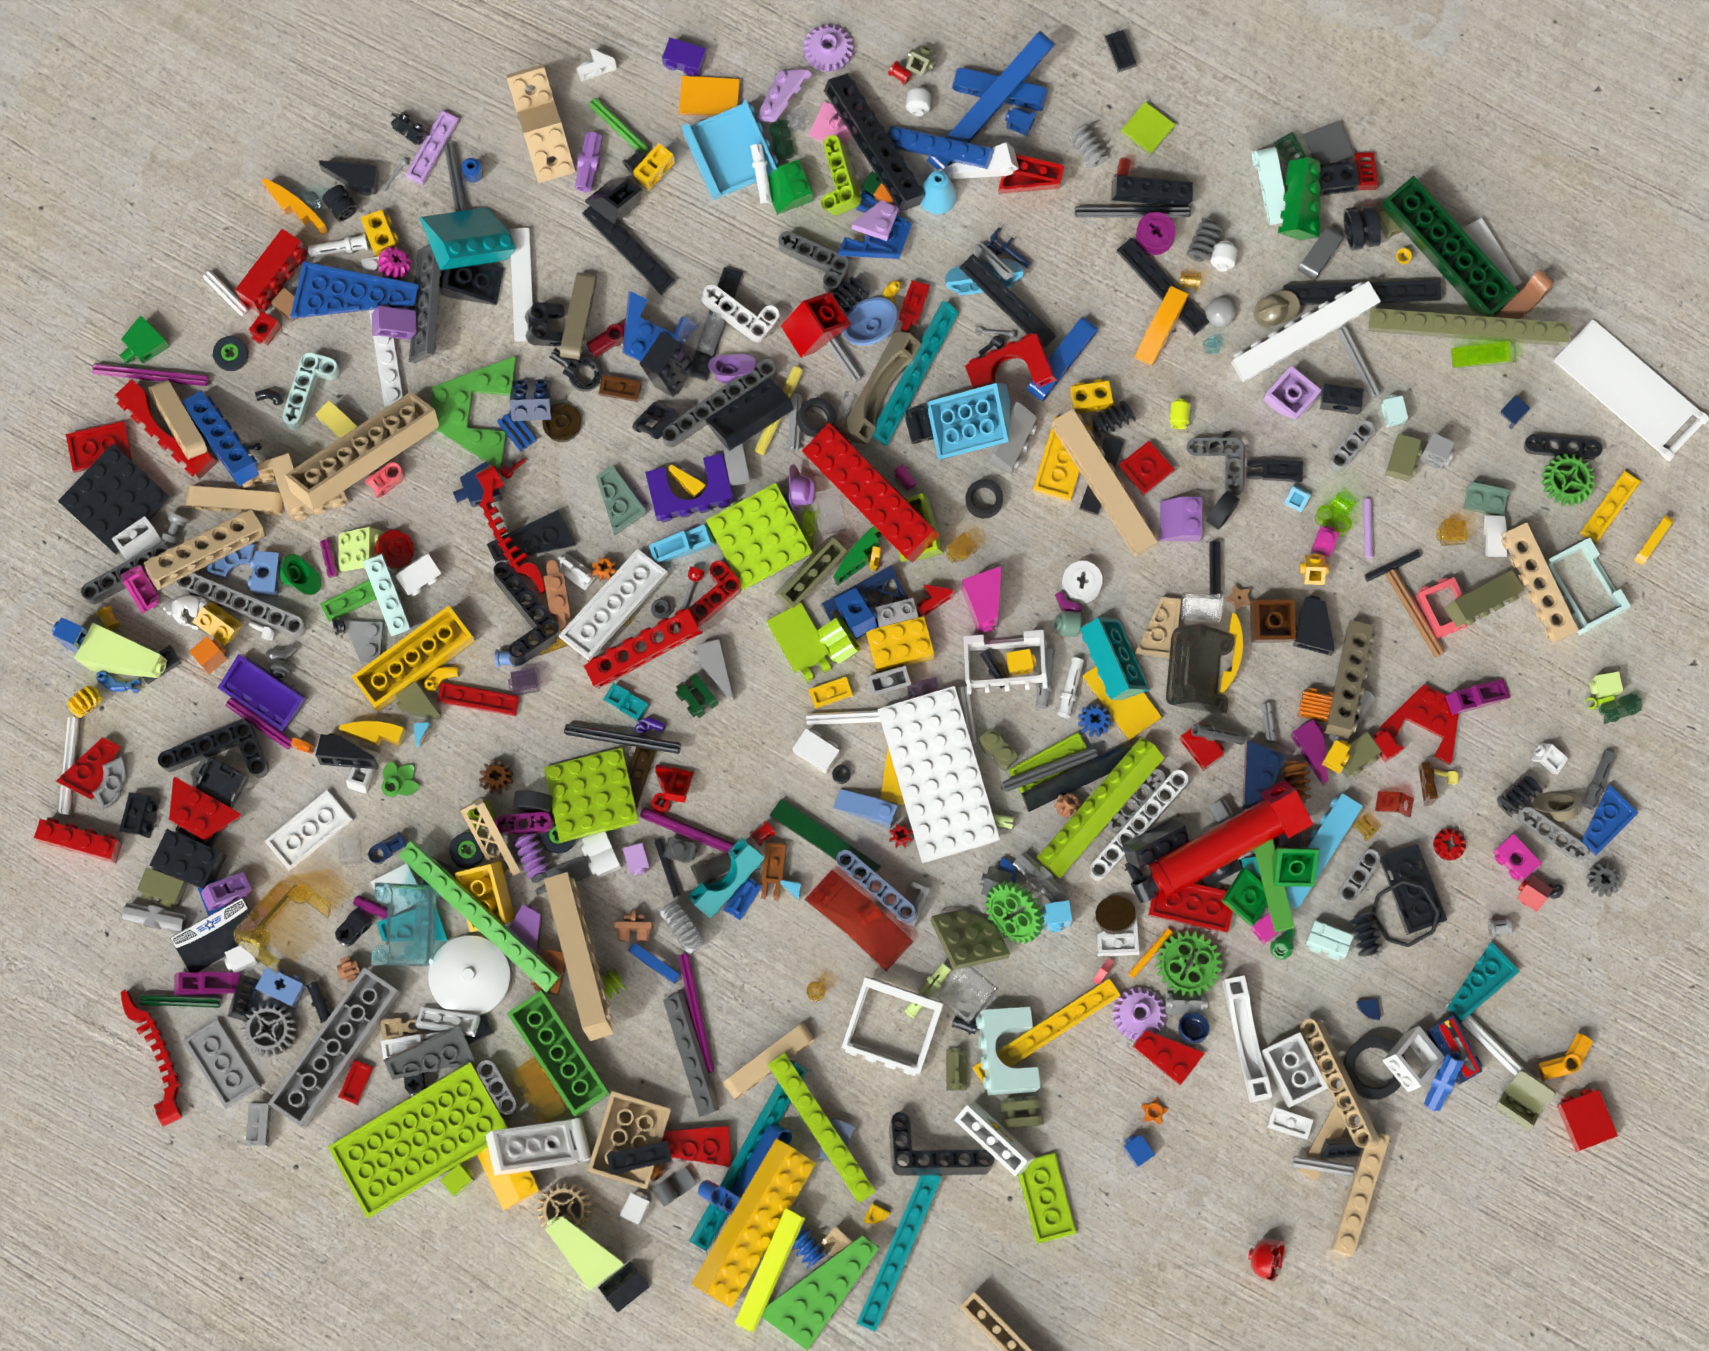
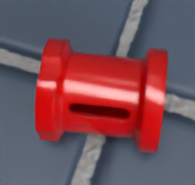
M895 61L888 72L890 77L894 76L901 81L902 85H906L913 74L912 71L901 66L899 61Z
M663 793L655 794L651 801L654 811L661 814L667 813L671 807L670 801L665 799ZM662 799V801L664 802V807H660L658 805V800Z
M766 820L755 831L751 830L749 832L759 846H762V842L770 836L776 835Z

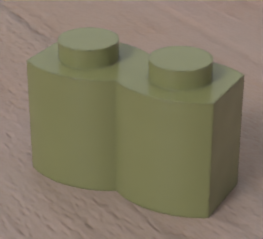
M989 728L979 737L980 748L984 753L993 757L995 764L1000 769L1007 771L1017 762L1015 750L1010 745L1003 743L1002 737L995 730Z

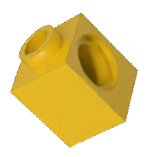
M1030 649L1006 653L1009 676L1033 673V666H1036L1035 654L1031 655Z

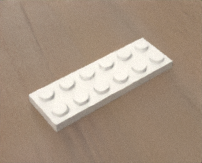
M637 549L559 634L560 639L590 661L665 579L668 572Z

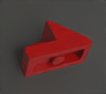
M923 585V589L930 599L926 598L918 603L916 608L918 616L925 617L953 598L954 592L947 588Z

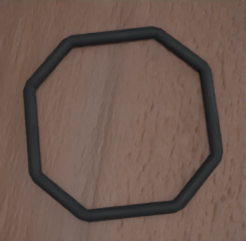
M1400 880L1379 892L1375 897L1372 910L1375 913L1372 918L1377 921L1376 924L1385 939L1390 943L1405 947H1411L1434 934L1440 914L1426 887L1407 880ZM1402 884L1421 888L1436 912L1431 931L1409 943L1389 938L1376 916L1379 898Z

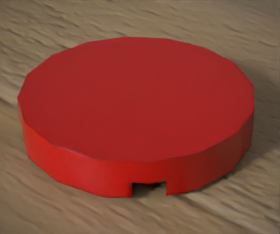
M389 530L379 536L376 541L375 551L376 555L383 553L388 568L401 569L411 562L414 555V545L407 534H403L400 530Z

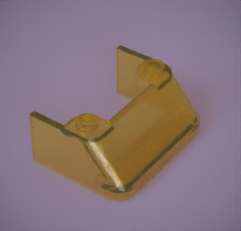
M288 880L279 881L234 930L235 942L275 974L280 972V960L265 949L271 940L270 933L265 928L289 901L292 900L297 904L307 902L327 919L330 916L331 904L302 883Z

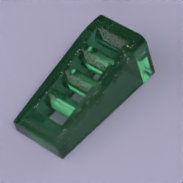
M1293 131L1274 141L1276 148L1287 165L1291 161L1290 157L1297 153L1299 157L1296 159L1306 158ZM1290 140L1291 144L1284 147L1283 143ZM1294 147L1295 150L1288 154L1286 150Z

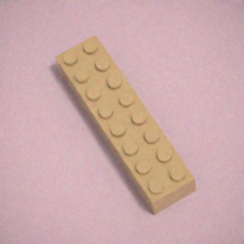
M408 393L285 474L290 492L314 511L437 429L439 423L435 409L414 393Z
M568 872L546 878L544 882L582 1029L590 1041L614 1034L612 1027L615 1026V1022L609 1011V999L604 992V980L598 971L601 969L598 959L594 954L596 950L593 940H591L589 935L591 933L590 927L584 916L586 915L585 908L579 898L581 897L579 886L576 885L574 878H570Z

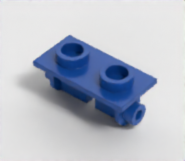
M748 878L745 883L738 887L723 911L741 921L762 886L757 884L752 878Z

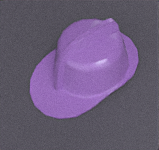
M747 354L718 355L709 361L708 366L710 371L715 374L716 380L728 384L738 376L752 372L756 366V361Z
M791 464L789 468V501L791 509L798 511L800 506L813 503L815 485L810 478L800 475L795 464Z

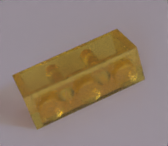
M535 1058L530 1059L513 1070L515 1074L512 1077L518 1088L522 1086L526 1093L523 1096L529 1105L533 1103L536 1111L533 1113L540 1123L542 1121L544 1123H551L567 1113L566 1108Z

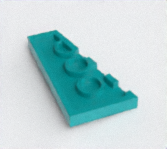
M1491 941L1446 1009L1462 1023L1520 971Z

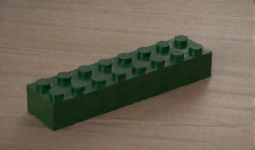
M1414 175L1386 198L1380 206L1479 316L1492 317L1519 293L1516 287Z

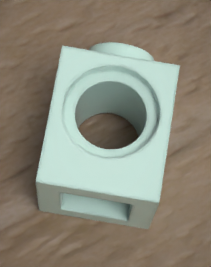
M1389 395L1383 399L1381 409L1386 427L1405 424L1408 415L1403 396Z

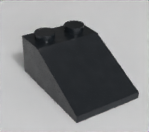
M485 263L442 270L439 280L440 295L453 299L497 305L504 268Z

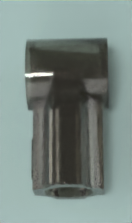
M726 852L708 861L701 860L694 863L690 868L697 884L699 885L701 882L710 883L715 877L728 872L731 866V859Z

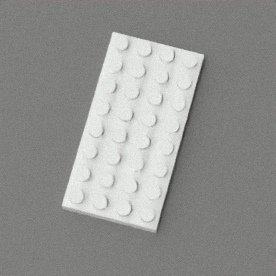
M955 686L878 709L922 863L1001 841Z

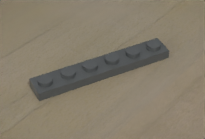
M677 993L663 999L699 1117L718 1111L719 1106L683 993Z

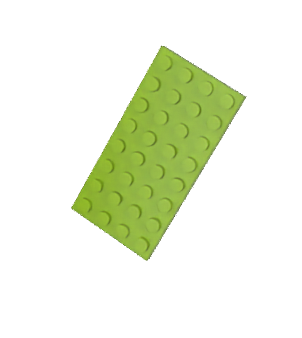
M470 1062L329 1145L328 1149L363 1213L369 1219L449 1172L458 1164H462L488 1148L486 1135L494 1130L508 1129V1126L475 1067Z

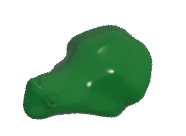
M1293 929L1286 930L1271 943L1270 951L1274 957L1284 960L1291 956L1294 939Z

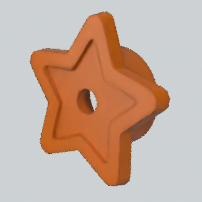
M1154 1098L1151 1104L1141 1105L1146 1113L1144 1122L1153 1120L1160 1125L1162 1115L1168 1111L1167 1108L1159 1105L1157 1098Z

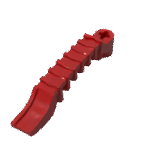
M491 465L475 474L484 490L482 502L479 505L481 509L483 508V514L489 521L488 525L494 532L492 534L495 539L497 538L499 542L497 544L500 549H503L505 558H508L509 565L512 568L514 567L518 575L529 577L542 595L545 593V586L538 568L532 563H524L521 566L517 565L528 558L526 552H523L513 559L512 555L520 549L517 545L510 549L507 548L506 545L513 542L510 536L502 539L501 536L508 532L505 526L499 530L496 525L503 522L502 518L499 516L494 520L492 519V515L499 512L496 506L492 507L491 505L495 502L493 493L496 489L504 486L494 466Z
M124 989L121 991V1001L127 1018L135 1023L147 1021L136 1028V1031L140 1035L151 1029L152 1032L144 1036L146 1042L153 1039L156 1040V1043L151 1045L150 1048L153 1052L160 1049L161 1053L154 1057L157 1062L161 1060L165 1062L158 1069L160 1073L168 1071L167 1075L161 1077L163 1083H168V1087L163 1089L165 1092L164 1099L153 1105L159 1122L165 1127L183 1118L176 1102L179 1089L183 1086L179 1083V1075L174 1068L175 1063L171 1060V1053L166 1047V1041L162 1038L161 1030L157 1027V1021L152 1018L150 1013L139 1010L129 991Z

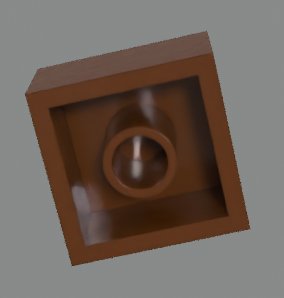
M1294 600L1252 601L1250 603L1251 643H1288L1296 640Z

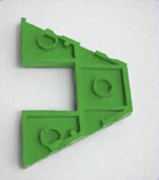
M515 356L435 385L432 389L430 406L435 409L439 427L435 431L440 432L446 438L459 444L468 452L479 457V459L487 461L488 464L493 465L498 471L502 468L506 432L468 428L472 394L483 393L510 396L517 360Z

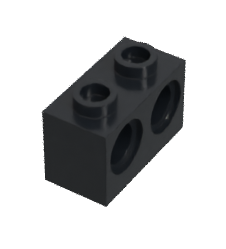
M1345 161L1338 165L1323 164L1320 166V196L1357 191L1359 179L1356 162L1350 163ZM1342 174H1348L1351 178L1345 179L1342 177ZM1328 176L1332 181L1327 182L1322 177Z

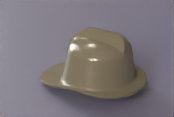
M1285 290L1266 296L1259 300L1254 308L1255 320L1259 325L1266 328L1275 327L1290 321L1299 312V299L1292 292Z
M1547 792L1538 795L1533 800V806L1539 811L1550 813L1556 821L1563 822L1578 818V806L1582 798L1576 793Z

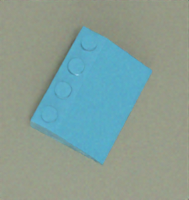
M995 383L926 402L938 460L1010 442V399L1007 384Z

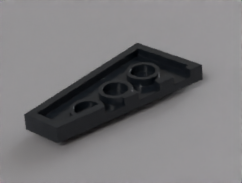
M559 510L502 536V539L510 536L513 542L506 545L508 549L515 545L520 549L512 555L513 559L523 552L530 556L576 546ZM497 539L487 543L495 563L508 560L503 554V549H500L497 544L499 543Z

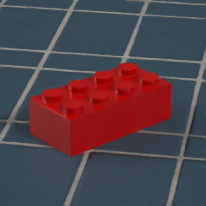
M283 228L279 231L235 289L245 305L259 314L261 311L264 312L270 308L271 301L280 293L287 280L289 281L293 278L297 267L302 265L307 258V252L301 240Z

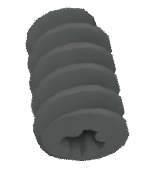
M1208 218L1201 219L1202 222L1198 225L1199 229L1195 232L1196 236L1192 239L1193 243L1189 245L1190 250L1186 252L1187 256L1195 261L1203 262L1204 259H1211V256L1207 253L1214 251L1210 247L1217 244L1213 239H1220L1216 232H1223V229L1215 221Z

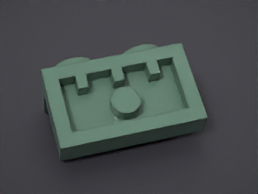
M1479 480L1469 483L1463 509L1488 515H1504L1509 489H1505L1502 485H1485V482Z

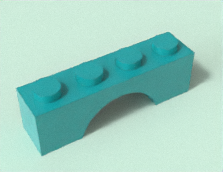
M743 837L728 851L731 858V866L727 875L715 883L701 882L688 896L693 905L710 919L719 912L721 906L734 895L741 884L746 882L748 876L761 865L765 858Z

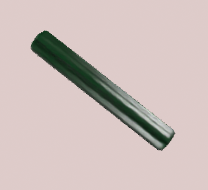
M140 994L139 1003L141 1005L219 1008L221 998L219 996Z

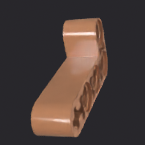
M1539 269L1531 277L1527 285L1495 317L1523 319L1549 293L1555 282Z

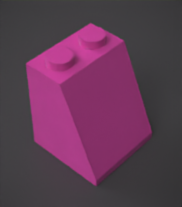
M1000 566L962 580L961 590L978 633L982 631L983 633H989L997 626L1001 582Z

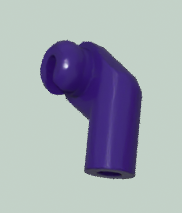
M646 717L636 723L635 730L640 734L651 729L663 732L666 723L652 717Z

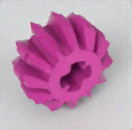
M396 246L392 249L387 247L385 251L380 253L377 266L381 267L380 272L386 273V278L391 276L393 280L397 277L402 279L410 271L411 260L408 259L409 254L403 253V249L398 250Z

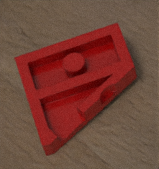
M656 764L655 773L665 799L685 803L693 781L694 771Z

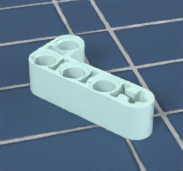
M1275 147L1253 151L1252 162L1254 168L1258 170L1269 226L1281 224L1283 219L1280 218L1281 211L1285 209L1286 202L1283 201L1285 191L1277 150Z
M306 353L302 356L282 416L289 429L297 430L303 425L318 378L330 381L338 378L340 370L333 359L314 353ZM310 361L315 362L313 367H306ZM327 367H334L333 371L325 372ZM304 379L309 380L307 385H300ZM297 398H303L301 403H294Z

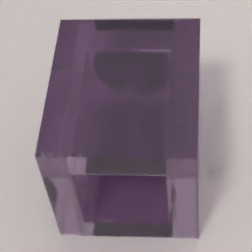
M534 668L510 672L511 678L508 679L509 690H513L516 696L539 692Z

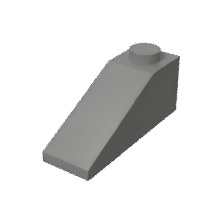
M719 639L697 644V651L693 652L695 662H700L701 669L729 701H734Z

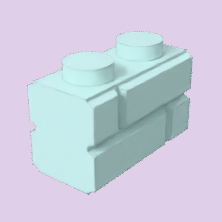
M1315 920L1305 945L1309 946V950L1312 952L1320 953L1323 951L1328 953L1329 958L1339 961L1340 958L1344 959L1346 957L1354 934Z

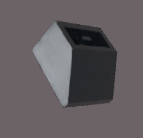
M629 178L610 180L589 196L585 203L613 224H616L639 205L643 189Z

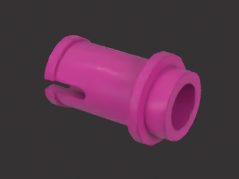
M901 465L894 470V476L898 477L906 490L909 491L917 485V482L908 472L909 468Z

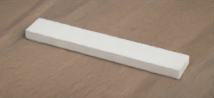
M513 228L510 229V235L516 247V250L511 255L515 342L527 341L525 335L528 330L525 313L533 305L530 229Z

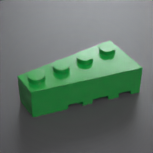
M1310 157L1289 161L1285 183L1288 190L1283 196V201L1286 203L1285 209L1281 211L1280 215L1283 222L1282 226L1278 228L1279 234L1299 241L1320 237V161Z

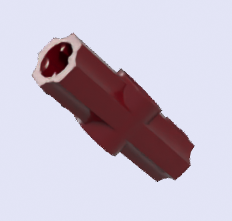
M626 318L617 324L609 325L606 331L586 343L595 358L614 346L623 344ZM614 332L620 333V336L618 338H612L611 334Z

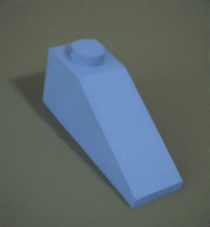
M840 789L833 807L834 809L887 828H891L897 812V805Z

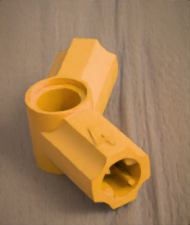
M1576 1033L1564 1057L1538 1063V1070L1542 1080L1545 1081L1579 1071L1593 1041L1585 1035ZM1567 1059H1571L1574 1061V1069H1569L1567 1067Z

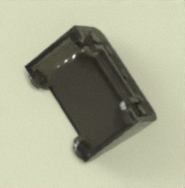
M1204 624L1181 626L1173 631L1166 687V701L1168 704L1218 714L1227 713V696L1220 693L1217 694L1220 658L1229 654L1233 649V634Z

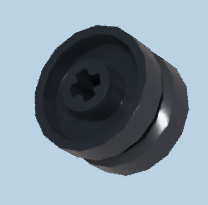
M1374 204L1362 205L1360 211L1356 207L1345 208L1343 219L1349 248L1354 251L1363 249L1364 244L1368 247L1380 246L1381 228Z

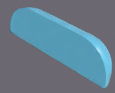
M1001 259L1013 270V277L1005 280L987 262H982L1007 288L1013 287V284L1023 276L1022 266L1014 260ZM960 266L954 267L947 272L945 276L946 286L948 289L957 292L958 295L983 293L959 269Z

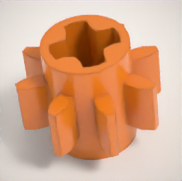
M598 557V562L592 563V567L596 569L592 572V575H597L599 582L602 579H607L608 581L610 576L616 573L613 569L616 563H611L609 557L606 559Z

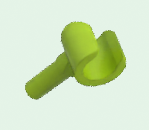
M1614 695L1600 699L1589 697L1585 702L1595 701V705L1588 708L1589 710H1595L1598 708V705L1615 700Z

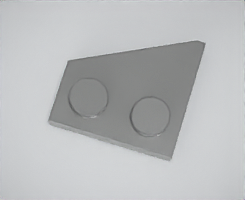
M344 621L360 662H372L382 654L383 622Z

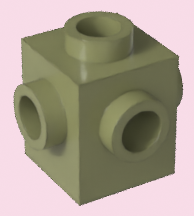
M919 45L916 49L910 51L906 68L923 77L928 71L934 69L937 62L934 59L937 53L928 46Z

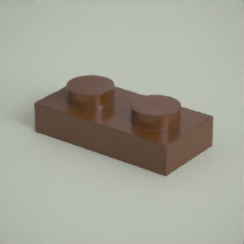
M602 375L599 396L638 402L642 383L641 381Z

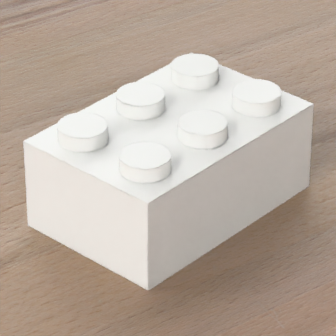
M1300 1032L1261 1052L1288 1108L1328 1089Z

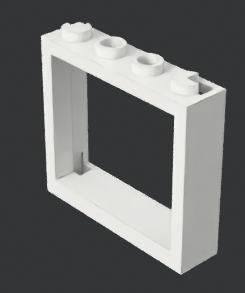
M866 976L842 1048L846 1049V1053L857 1056V1053L864 1055V1059L876 1063L879 1060L885 1062V1067L896 1069V1067L904 1069L903 1072L908 1075L915 1076L916 1073L920 1074L944 1002ZM869 988L935 1010L917 1065L851 1042Z

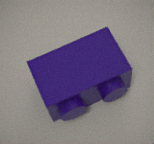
M669 37L662 56L663 65L669 70L674 71L677 69L683 71L688 76H700L707 57L706 48Z

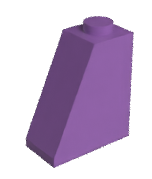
M530 904L528 907L522 905L509 928L538 954L542 916L539 914L540 910Z

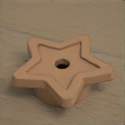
M1233 586L1232 594L1226 598V601L1231 602L1236 611L1244 605L1250 606L1251 602L1248 599L1250 590H1240L1238 587Z

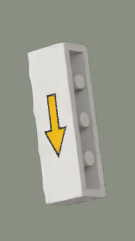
M975 1101L966 1105L956 1117L955 1121L1014 1176L1023 1173L1034 1160L1035 1156Z

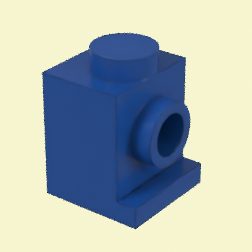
M1020 108L1008 110L1005 116V121H1007L1006 128L1028 137L1034 124L1036 113L1032 112L1030 115L1027 111Z

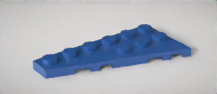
M303 262L290 317L294 319L375 310L381 305H388L390 308L414 306L419 285Z

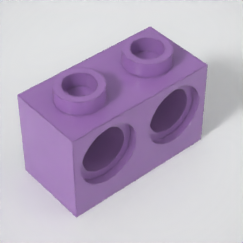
M244 872L208 884L201 892V895L208 910L211 911L241 898H246L252 889Z

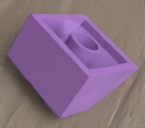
M1178 497L1161 501L1160 541L1200 542L1202 537V497Z

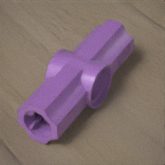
M596 132L586 133L583 149L578 157L575 189L581 192L592 191L595 172H598L599 153L603 137Z

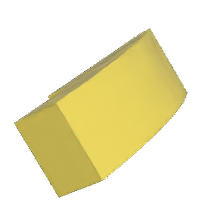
M329 400L315 414L317 419L339 439L358 427Z

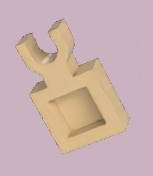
M401 1018L380 1020L382 1041L401 1038L403 1033L417 1034V1029L410 1030L408 1027L410 1024H416V1019L408 1020L406 1023H402Z

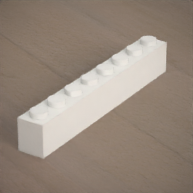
M1369 281L1365 284L1359 282L1352 287L1353 291L1347 294L1345 291L1340 293L1332 303L1327 301L1318 307L1319 310L1315 313H1312V311L1307 312L1301 316V321L1288 323L1284 326L1285 330L1280 333L1278 331L1271 333L1267 336L1268 340L1263 343L1261 340L1255 342L1250 346L1252 349L1244 352L1242 350L1235 354V359L1232 360L1231 364L1243 383L1362 315L1370 310V308L1377 306L1381 301Z

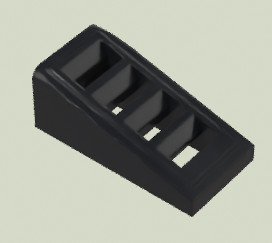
M242 974L239 975L229 1007L228 1017L242 1021L250 1019L246 1014L252 1015L251 1008L254 1007L257 989L255 988L259 982L258 979ZM243 983L253 986L252 989L243 987ZM241 992L248 993V994H250V997H249V996L242 995V994H240V993H241ZM241 1000V1001H245V1002H248V1003H247V1005H246V1004L239 1003L238 1001Z

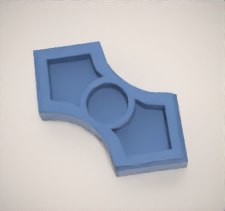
M249 544L209 564L206 573L227 579L229 573L237 566L251 565V558L254 557L257 546Z

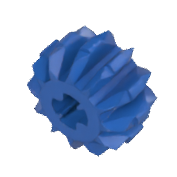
M1092 703L1089 704V710L1083 707L1082 712L1084 714L1078 715V718L1082 720L1078 722V726H1085L1082 729V733H1086L1089 730V737L1093 736V732H1096V736L1100 737V730L1106 734L1108 732L1106 727H1111L1112 724L1110 721H1107L1111 719V714H1105L1108 709L1105 707L1100 710L1101 704L1099 703L1095 709ZM1092 718H1099L1098 723H1091Z

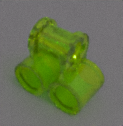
M1338 492L1331 506H1320L1314 518L1316 524L1321 527L1332 524L1335 532L1339 533L1338 537H1343L1348 534L1352 526V521L1348 515L1356 501L1348 500L1340 492ZM1320 513H1327L1329 519H1322ZM1342 522L1347 528L1340 529L1337 523Z

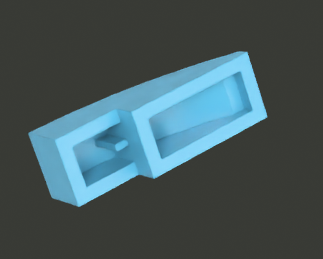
M703 524L687 532L681 531L649 545L654 562L659 564L714 546L716 543L709 526Z

